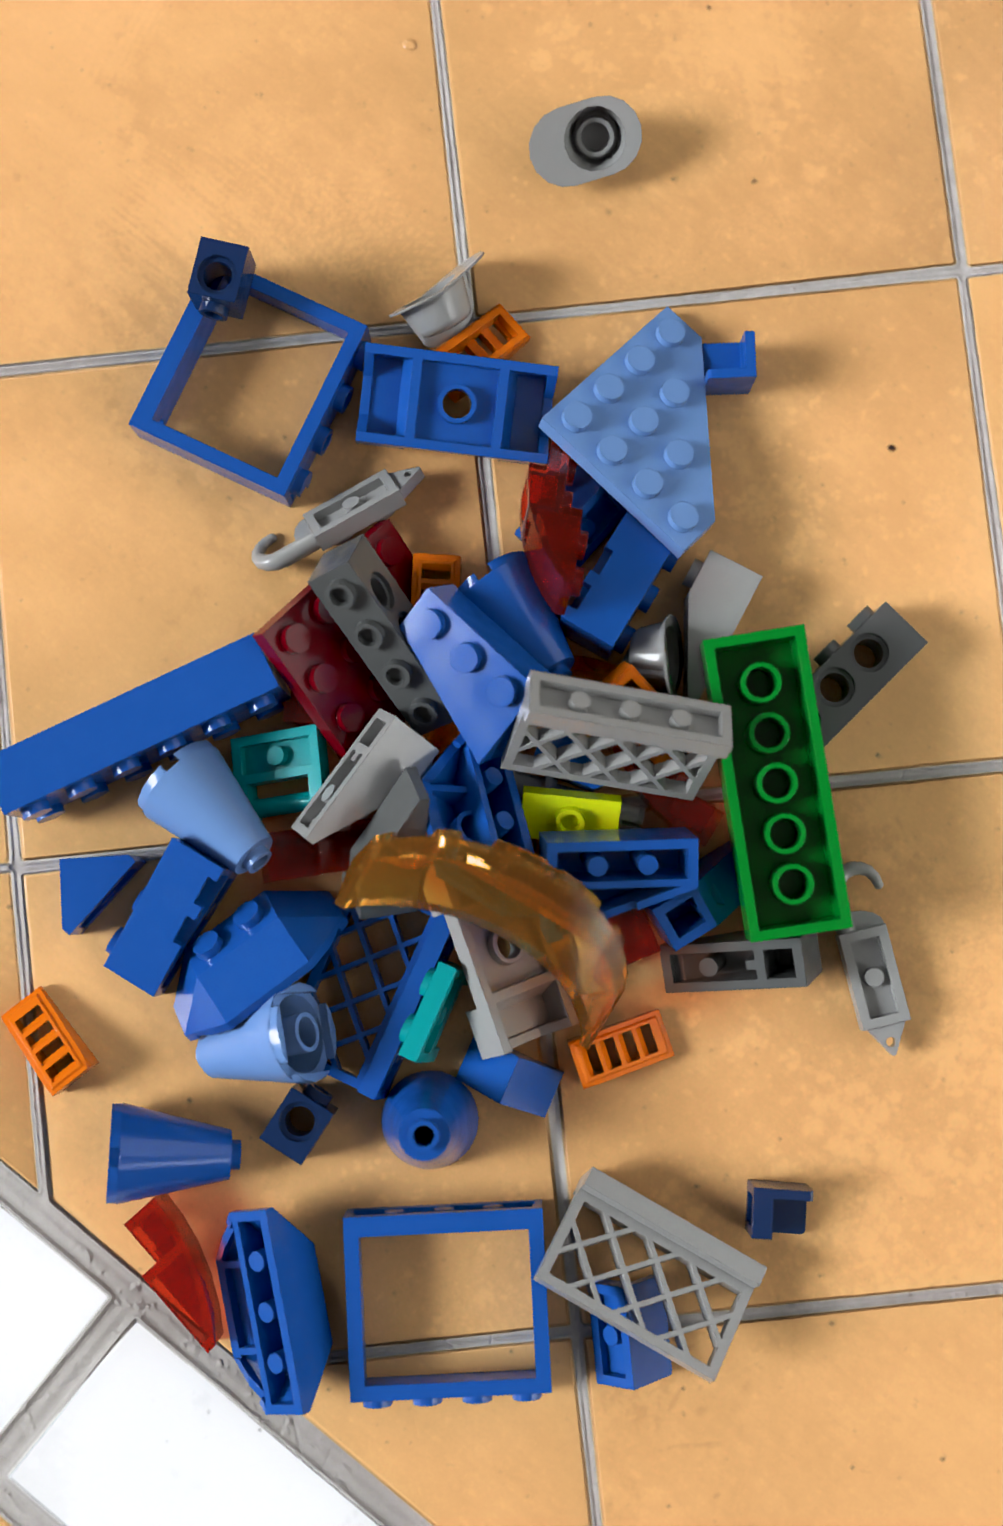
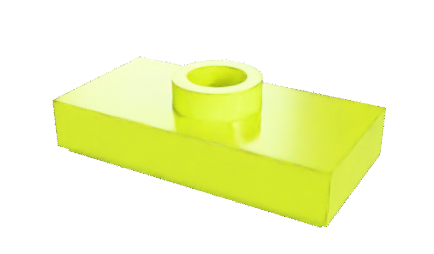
M523 785L521 803L530 837L539 839L540 831L618 829L622 800L621 795Z

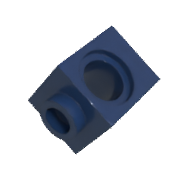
M201 236L187 290L191 301L201 315L216 321H227L228 317L243 320L256 269V263L250 248ZM228 276L232 278L231 283L222 290L210 289L212 282L218 277Z
M309 1083L306 1086L295 1084L286 1095L260 1136V1139L302 1165L338 1110V1107L330 1103L333 1096L315 1083ZM297 1106L308 1108L315 1119L313 1129L308 1131L296 1129L290 1120L292 1108Z

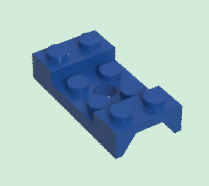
M366 342L360 409L355 438L356 444L397 449L409 448L498 459V461L545 466L548 463L549 437L538 426L542 417L552 409L559 367ZM452 391H461L470 399L471 409L462 418L450 417L444 411L443 399Z

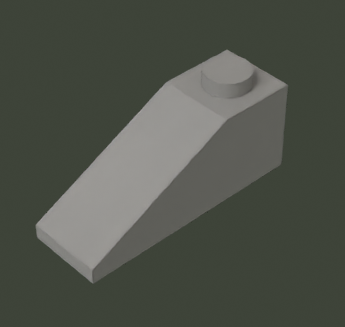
M710 550L704 562L695 558L682 583L690 588L684 600L683 697L697 700L700 699L705 689L699 645L703 640L733 635L763 577Z
M379 708L291 828L307 841L315 844L378 809L405 768L416 767L422 779L433 766V759L440 750L398 717Z

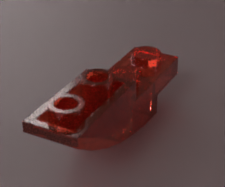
M551 439L547 465L529 463L520 500V532L529 569L541 595L554 614L564 615L570 596L579 597L581 592L584 568L578 567L576 564L577 560H583L589 532L580 530L583 509L571 507L573 492L565 491L566 486L572 487L577 463Z

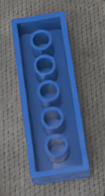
M255 633L247 635L1 750L0 807L2 812L7 816L23 818L24 821L36 819L38 823H44L66 812L63 805L78 798L81 799L82 803L95 800L109 792L108 784L123 777L126 782L140 779L153 771L151 764L166 757H169L170 762L177 761L178 759L173 754L182 747L211 736L214 741L225 739L241 730L239 723L256 716L258 721L280 713L285 709L282 703L292 699L290 692L280 674L252 635Z

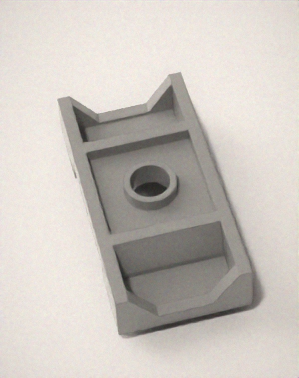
M434 864L422 868L420 883L432 917L444 914L476 1009L466 1012L482 1060L506 1055L513 1052L512 1049L579 1023L551 942L547 943L540 930V917L502 916L437 877ZM499 933L503 934L509 941L510 954L508 958L503 956L498 949L497 938Z

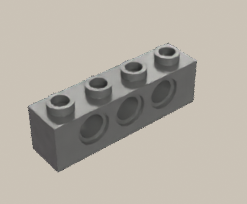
M361 534L324 553L307 583L410 727L422 736L454 722L399 627L413 608V605L365 535Z
M887 602L883 603L875 611L867 605L847 625L853 633L841 645L833 639L813 659L819 665L812 673L824 747L928 643ZM856 645H865L873 651L875 662L872 668H866L857 663L854 657ZM831 678L840 685L842 694L838 702L828 701L822 696L820 691L822 679Z

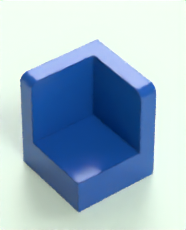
M744 331L738 343L702 344L706 395L749 394L757 377L755 332Z

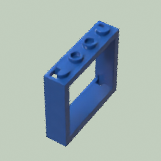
M254 274L249 293L250 296L345 339L278 477L165 426L217 323L216 320L201 315L191 299L129 425L138 437L283 505L291 507L295 497L300 498L304 488H308L313 474L309 469L316 454L322 456L331 442L333 430L330 429L336 413L343 414L352 399L354 388L350 385L357 371L363 372L365 344L372 341L367 325ZM228 276L218 277L212 282L210 289L222 290L231 283L232 278Z
M542 1199L347 1209L343 1216L350 1403L363 1402L365 1408L380 1409L391 1406L393 1401L413 1400V1404L416 1406H434L442 1403V1398L462 1397L465 1403L482 1404L491 1401L492 1396L512 1395L513 1400L528 1402L540 1399L542 1393H552L547 1287L533 1280L545 1255ZM529 1229L536 1369L367 1378L361 1237Z

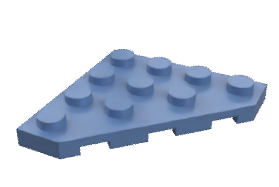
M667 306L545 414L538 427L679 559L711 528L715 522L702 338Z

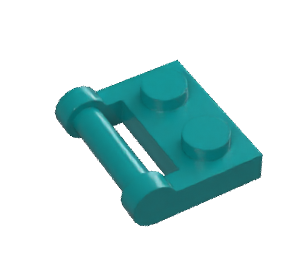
M315 724L230 739L233 774L261 821L266 817L302 812L330 775L327 741ZM308 778L309 791L259 799L257 796V786Z
M439 961L436 969L431 967L427 971L419 990V994L424 997L416 1015L411 1013L401 1028L399 1041L403 1042L398 1055L415 1063L435 1061L440 1050L436 1046L462 986H468L462 966L450 961Z

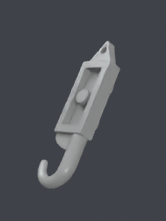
M415 467L388 473L386 469H383L303 514L304 519L295 528L294 542L274 553L265 554L269 546L277 540L275 534H269L261 539L252 551V562L258 569L277 571L294 564L320 548L325 551L334 545L347 542L353 534L375 522L388 519L396 510L407 505L404 499L425 477L421 468Z
M856 861L843 864L846 882L854 875H862L870 879L876 889L883 887L880 874L871 865ZM852 911L853 927L835 930L837 934L835 937L859 1029L861 1031H868L890 1055L895 1056L905 1021L911 1020L887 926L882 918L873 912ZM892 1037L893 1044L888 1046L886 1040Z

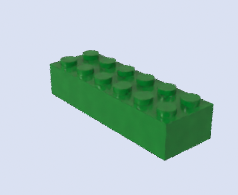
M804 624L703 640L699 645L708 702L731 706L733 748L726 759L717 758L745 938L752 943L852 928V917Z

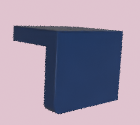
M748 1179L745 1230L751 1238L772 1240V1232L803 1234L806 1225L807 1201H813L814 1191L806 1183Z

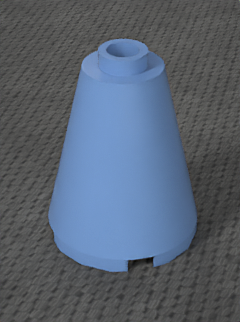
M207 740L195 741L182 747L173 754L179 760L168 771L160 765L142 787L138 798V806L143 810L142 812L148 819L234 873L242 874L248 871L250 874L259 871L272 856L270 848L273 839L220 751Z
M301 982L294 983L276 994L275 997L272 996L256 1012L233 1029L214 1035H201L196 1047V1060L202 1070L212 1078L296 1084L317 1082L325 1078L330 1070L324 1071L328 1059L335 1058L337 1050L336 1029L331 1011L326 1002L318 1004L310 994L317 992L311 985Z

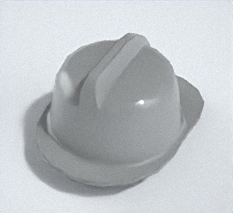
M610 95L596 96L565 105L545 114L533 128L529 141L530 160L536 172L544 180L560 187L577 186L610 176L627 168L637 156L642 142L641 124L636 112L624 100Z
M480 251L462 262L420 298L394 311L389 317L401 314L421 342L428 348H434L457 335L467 327L473 314L474 303L466 273L483 257L484 252Z
M668 614L663 622L641 627L633 633L630 647L622 662L626 661L632 664L656 692L677 696V690L682 678L683 644L679 623L674 615Z

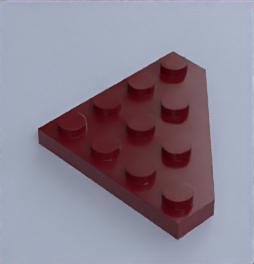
M390 519L378 521L364 535L411 602L413 555ZM310 585L306 586L252 635L340 760L379 708L398 717L405 723V718Z

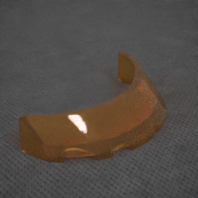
M437 829L431 836L395 838L394 832L374 836L353 858L334 904L343 909L386 905L429 910L470 922L510 941L542 964L565 989L579 1017L581 1026L580 1045L589 1050L624 993L629 971H627L623 950L625 940L618 924L611 925L599 910L601 901L581 882L566 871L552 867L546 859L513 844L497 840L489 846L467 841L462 837L463 831Z

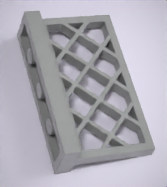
M530 670L526 680L524 701L501 756V769L693 801L717 758L726 759L733 748L731 706ZM569 736L574 743L556 748L551 741ZM617 744L623 750L609 756H605L600 751ZM535 746L543 752L535 756L518 753ZM667 753L672 758L655 765L649 760V758ZM583 755H587L592 760L584 764L569 761ZM633 763L640 768L633 772L618 770V768ZM683 771L688 776L686 782L665 778Z
M592 1167L580 1178L573 1192L574 1197L533 1280L709 1383L714 1382L754 1288L760 1286L767 1267ZM582 1205L600 1216L605 1231L604 1235L584 1241L581 1240L575 1220ZM612 1223L623 1229L614 1231ZM570 1233L573 1244L563 1246ZM633 1234L642 1239L649 1260L625 1266L617 1238ZM608 1241L616 1270L593 1276L584 1248ZM655 1248H657V1249L661 1250L662 1252L666 1253V1255H662V1256H659V1257H658ZM575 1251L584 1277L583 1280L567 1284L550 1274L558 1255ZM676 1259L686 1265L692 1285L670 1292L660 1263ZM651 1266L660 1295L637 1302L628 1273ZM699 1273L711 1280L702 1282ZM619 1276L628 1305L612 1310L601 1303L595 1283ZM719 1284L735 1293L736 1297L728 1314L714 1318L704 1288ZM586 1286L589 1296L577 1288ZM695 1291L704 1321L682 1328L672 1298ZM663 1301L672 1331L657 1336L646 1330L639 1308ZM630 1312L633 1321L627 1319L621 1314ZM725 1321L719 1334L716 1324ZM707 1327L714 1348L707 1365L690 1355L684 1337L685 1333ZM674 1337L677 1347L665 1340Z

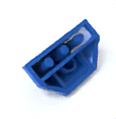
M460 733L421 779L430 798L426 831L437 877L502 916L545 917L550 913L513 770L501 769V756L478 765Z
M263 891L251 901L240 905L231 916L212 930L201 934L192 945L186 948L174 1002V1010L184 1035L190 1041L199 1039L201 1035H214L233 1029L256 1012L272 996H276V994L285 990L312 970L330 948L336 934L342 932L349 923L333 895L329 891Z
M273 1207L232 1211L228 1213L226 1220L228 1226L221 1238L216 1256V1265L234 1360L249 1386L261 1398L259 1404L266 1415H305L311 1411L333 1344L315 1245Z

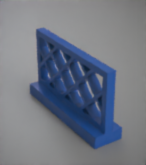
M344 899L341 910L348 922L352 915L355 924L345 927L342 932L336 934L330 948L312 969L306 984L311 985L317 991L321 981L337 975L345 1002L329 1007L332 1014L348 1008L357 1033L337 1041V1048L359 1040L365 1056V1061L358 1076L342 1069L337 1052L335 1058L330 1059V1062L327 1061L324 1071L330 1070L327 1075L358 1089V1093L373 1100H380L387 1097L404 1057L398 1055L403 1042L399 1041V1034L407 1017L411 1013L416 1015L424 997L419 994L423 978L431 967L436 969L439 961L447 962L454 949V943L444 914L433 918L428 904L421 900H418L417 910L430 917L422 935L405 941L396 917L400 914L369 918L362 921L359 919L353 900L346 901ZM389 919L397 945L373 953L365 928ZM357 931L366 957L342 966L337 951L338 943L341 937ZM417 944L412 957H410L408 947ZM400 951L406 967L401 980L385 986L376 960ZM332 960L334 969L326 972L327 967L330 961ZM368 963L377 989L353 998L345 972ZM397 989L390 1002L387 992ZM310 993L317 1003L320 1004L317 993ZM380 995L386 1013L381 1025L365 1031L356 1004ZM376 1034L370 1047L367 1037Z

